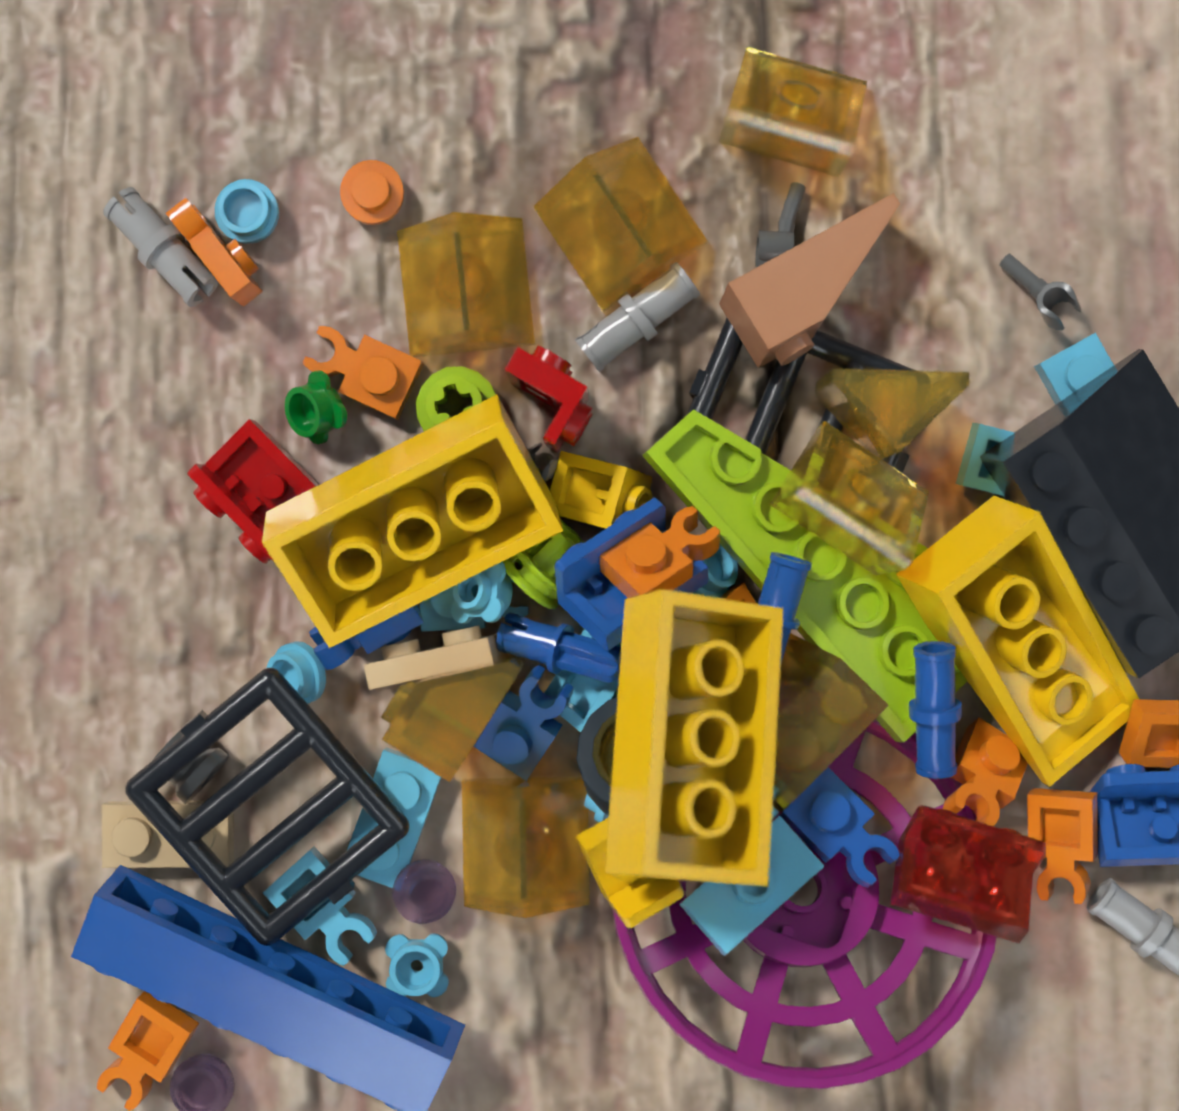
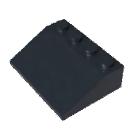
M1138 349L1014 432L1007 439L986 451L980 458L1006 500L1040 512L1124 671L1139 679L1179 652V407L1145 351Z

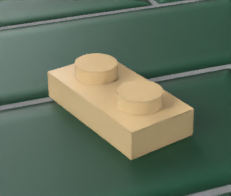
M478 625L442 633L444 646L421 650L418 639L381 647L383 659L364 664L368 688L372 690L491 664L504 659L505 653L499 652L497 649V634L482 637L480 626Z
M206 800L189 801L187 804H184L182 801L168 802L184 819ZM108 801L102 804V868H118L119 865L126 868H191L131 801ZM234 812L201 838L226 867L234 861Z

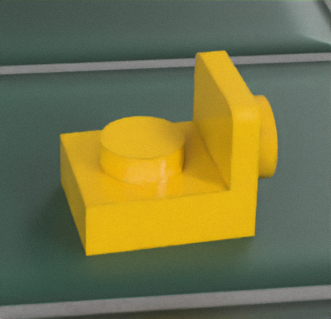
M561 451L550 492L556 502L560 517L606 529L613 525L615 520L624 512L636 510L652 499V491L650 489L652 477L628 467Z
M608 817L575 837L601 893L624 925L632 928L684 896V891L677 879L605 874Z

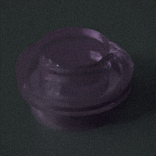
M429 859L417 860L405 866L397 875L392 888V898L397 910L404 918L418 924L431 923L444 917L451 909L456 897V884L450 871L441 863Z
M197 1054L184 1060L177 1067L170 1081L171 1099L179 1111H224L232 1100L235 1091V1080L229 1066L222 1059L210 1054Z

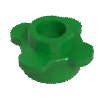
M323 371L311 372L306 385L292 388L286 395L284 407L289 425L294 432L302 437H308L314 444L326 443L331 430L342 428L347 423V411L342 403V399L339 393L331 387L330 378Z

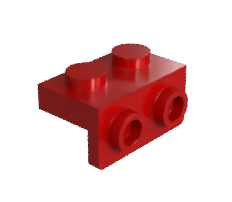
M537 345L533 354H530L517 347L504 369L511 384L558 410L543 437L546 447L556 453L559 452L564 442L575 447L593 416V413H591L593 408L586 404L589 400L588 386L572 378L573 372L569 370L572 365L548 349Z
M248 419L205 464L196 463L187 472V475L198 485L193 491L198 501L218 518H222L227 514L244 531L238 537L242 545L255 558L265 564L270 559L273 561L262 543L266 512L319 485L253 419Z

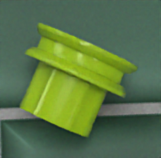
M463 366L446 367L433 373L421 386L416 400L417 419L423 431L451 418L448 413L439 414L438 405H442L448 400L447 391L457 389L463 398L472 397L473 405L463 409L465 411L496 395L490 382L478 371Z
M562 520L561 523L564 531L503 561L506 573L516 585L537 603L553 610L558 606L555 563L573 545L584 542ZM515 562L523 566L522 569L517 570L515 568Z

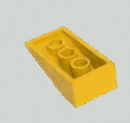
M992 496L896 574L924 623L935 638L940 642L955 645V665L1045 785L1052 786L1128 721L1133 700L1139 699L1040 512L1003 498Z

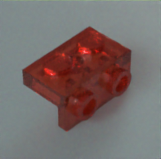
M925 805L918 806L899 839L898 851L900 856L896 859L890 904L1020 944L1029 931L1033 874L1046 856V843L1024 836L1013 829L998 828L958 816L950 810L935 809Z

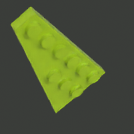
M692 410L642 456L687 507L693 506L698 510V519L707 529L716 526L720 530V544L761 590L770 565L771 552L795 556L812 564L811 570L808 571L795 618L800 621L799 628L796 630L895 742H905L916 731V722L912 721L909 717V703L915 698L916 669L913 647L919 643L938 640L924 623L896 574L928 548L853 503L838 499L818 487L816 481L799 471L793 472L762 454L760 448L696 410ZM955 665L956 693L967 680Z

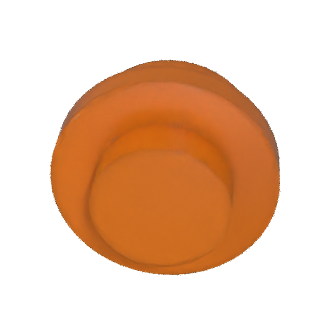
M365 160L355 164L346 172L340 186V197L344 208L355 220L368 225H378L389 221L399 212L404 201V186L398 173L390 165L378 160Z

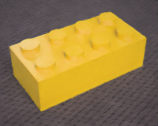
M496 394L267 511L262 543L324 641L331 648L564 530L556 502Z
M664 589L625 599L605 874L768 886L783 608Z

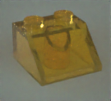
M790 633L780 666L774 786L780 790L775 800L784 809L889 706L841 658Z
M510 655L494 663L423 678L417 683L408 681L405 686L402 684L381 716L383 720L391 724L381 740L450 783L527 660L519 656Z

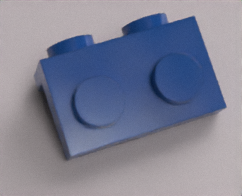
M657 498L651 499L636 510L624 512L615 520L613 525L585 543L581 542L573 545L555 563L558 603L606 651L622 642L624 604L627 597L600 572L599 555L649 522L662 533L667 531L666 507ZM701 560L693 561V577L673 591L692 594L708 583V566Z
M1125 764L1108 769L1106 774H1103L1089 791L1097 792L1098 859L1100 867L1179 865V764L1171 767L1169 771L1146 772L1145 767L1139 764Z

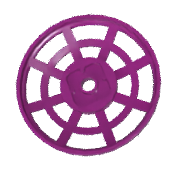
M788 691L779 693L777 717L787 715L822 717L841 722L829 758L804 754L775 756L774 776L794 774L818 777L829 767L851 790L870 802L893 828L881 834V836L891 840L899 853L905 852L908 859L913 882L912 914L910 915L879 904V879L876 866L885 862L879 853L866 851L863 861L866 869L873 873L877 879L871 886L866 888L857 884L850 877L846 867V857L840 851L825 863L803 841L824 865L813 876L817 884V896L813 903L807 906L796 905L789 899L786 900L743 939L752 950L763 957L753 993H750L728 978L705 951L706 948L714 944L696 924H692L690 916L680 906L687 898L686 880H678L684 891V896L669 905L670 919L675 934L641 949L634 927H626L613 908L612 910L616 935L630 973L649 1005L679 1038L708 1060L743 1077L781 1087L826 1089L864 1083L902 1068L931 1049L961 1019L979 991L995 951L1001 917L1000 872L990 831H986L980 837L972 834L973 827L976 824V815L970 807L965 805L960 812L951 819H948L943 815L944 804L911 819L905 808L885 787L866 773L853 768L865 732L885 740L916 763V731L905 742H895L860 701L829 693ZM951 777L942 779L929 778L935 784L944 800L963 785ZM780 811L777 814V816L772 820V822L776 820L783 811ZM959 826L967 845L974 878V918L971 933L932 922L935 908L934 878L929 854L924 842ZM869 929L904 940L901 949L889 967L872 984L864 988L846 954L864 938ZM924 947L963 959L955 981L938 1007L912 1033L895 1042L875 1006L886 1000L907 979L919 961ZM687 958L693 969L715 993L734 1007L746 1012L737 1050L735 1051L715 1041L690 1022L663 992L653 973ZM822 965L840 998V1001L832 1004L812 1007L787 1006L778 1003L788 966L813 967ZM851 1019L871 1053V1056L852 1063L820 1068L780 1066L762 1061L772 1022L784 1026L816 1027Z

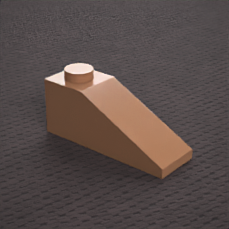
M894 193L728 283L719 305L758 368L776 358L780 365H786L814 347L815 344L811 339L899 207L900 202Z

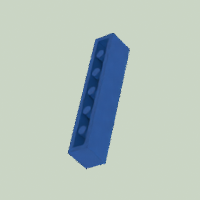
M119 865L94 894L71 955L72 958L92 966L103 975L112 976L150 993L161 1002L171 1003L202 1017L217 1028L230 1030L266 1047L275 1055L288 1057L326 1075V1077L336 1083L346 1084L383 1101L388 1107L397 1111H428L450 1066L465 1028V1024L282 939H279L270 946L261 945L237 918L122 865Z

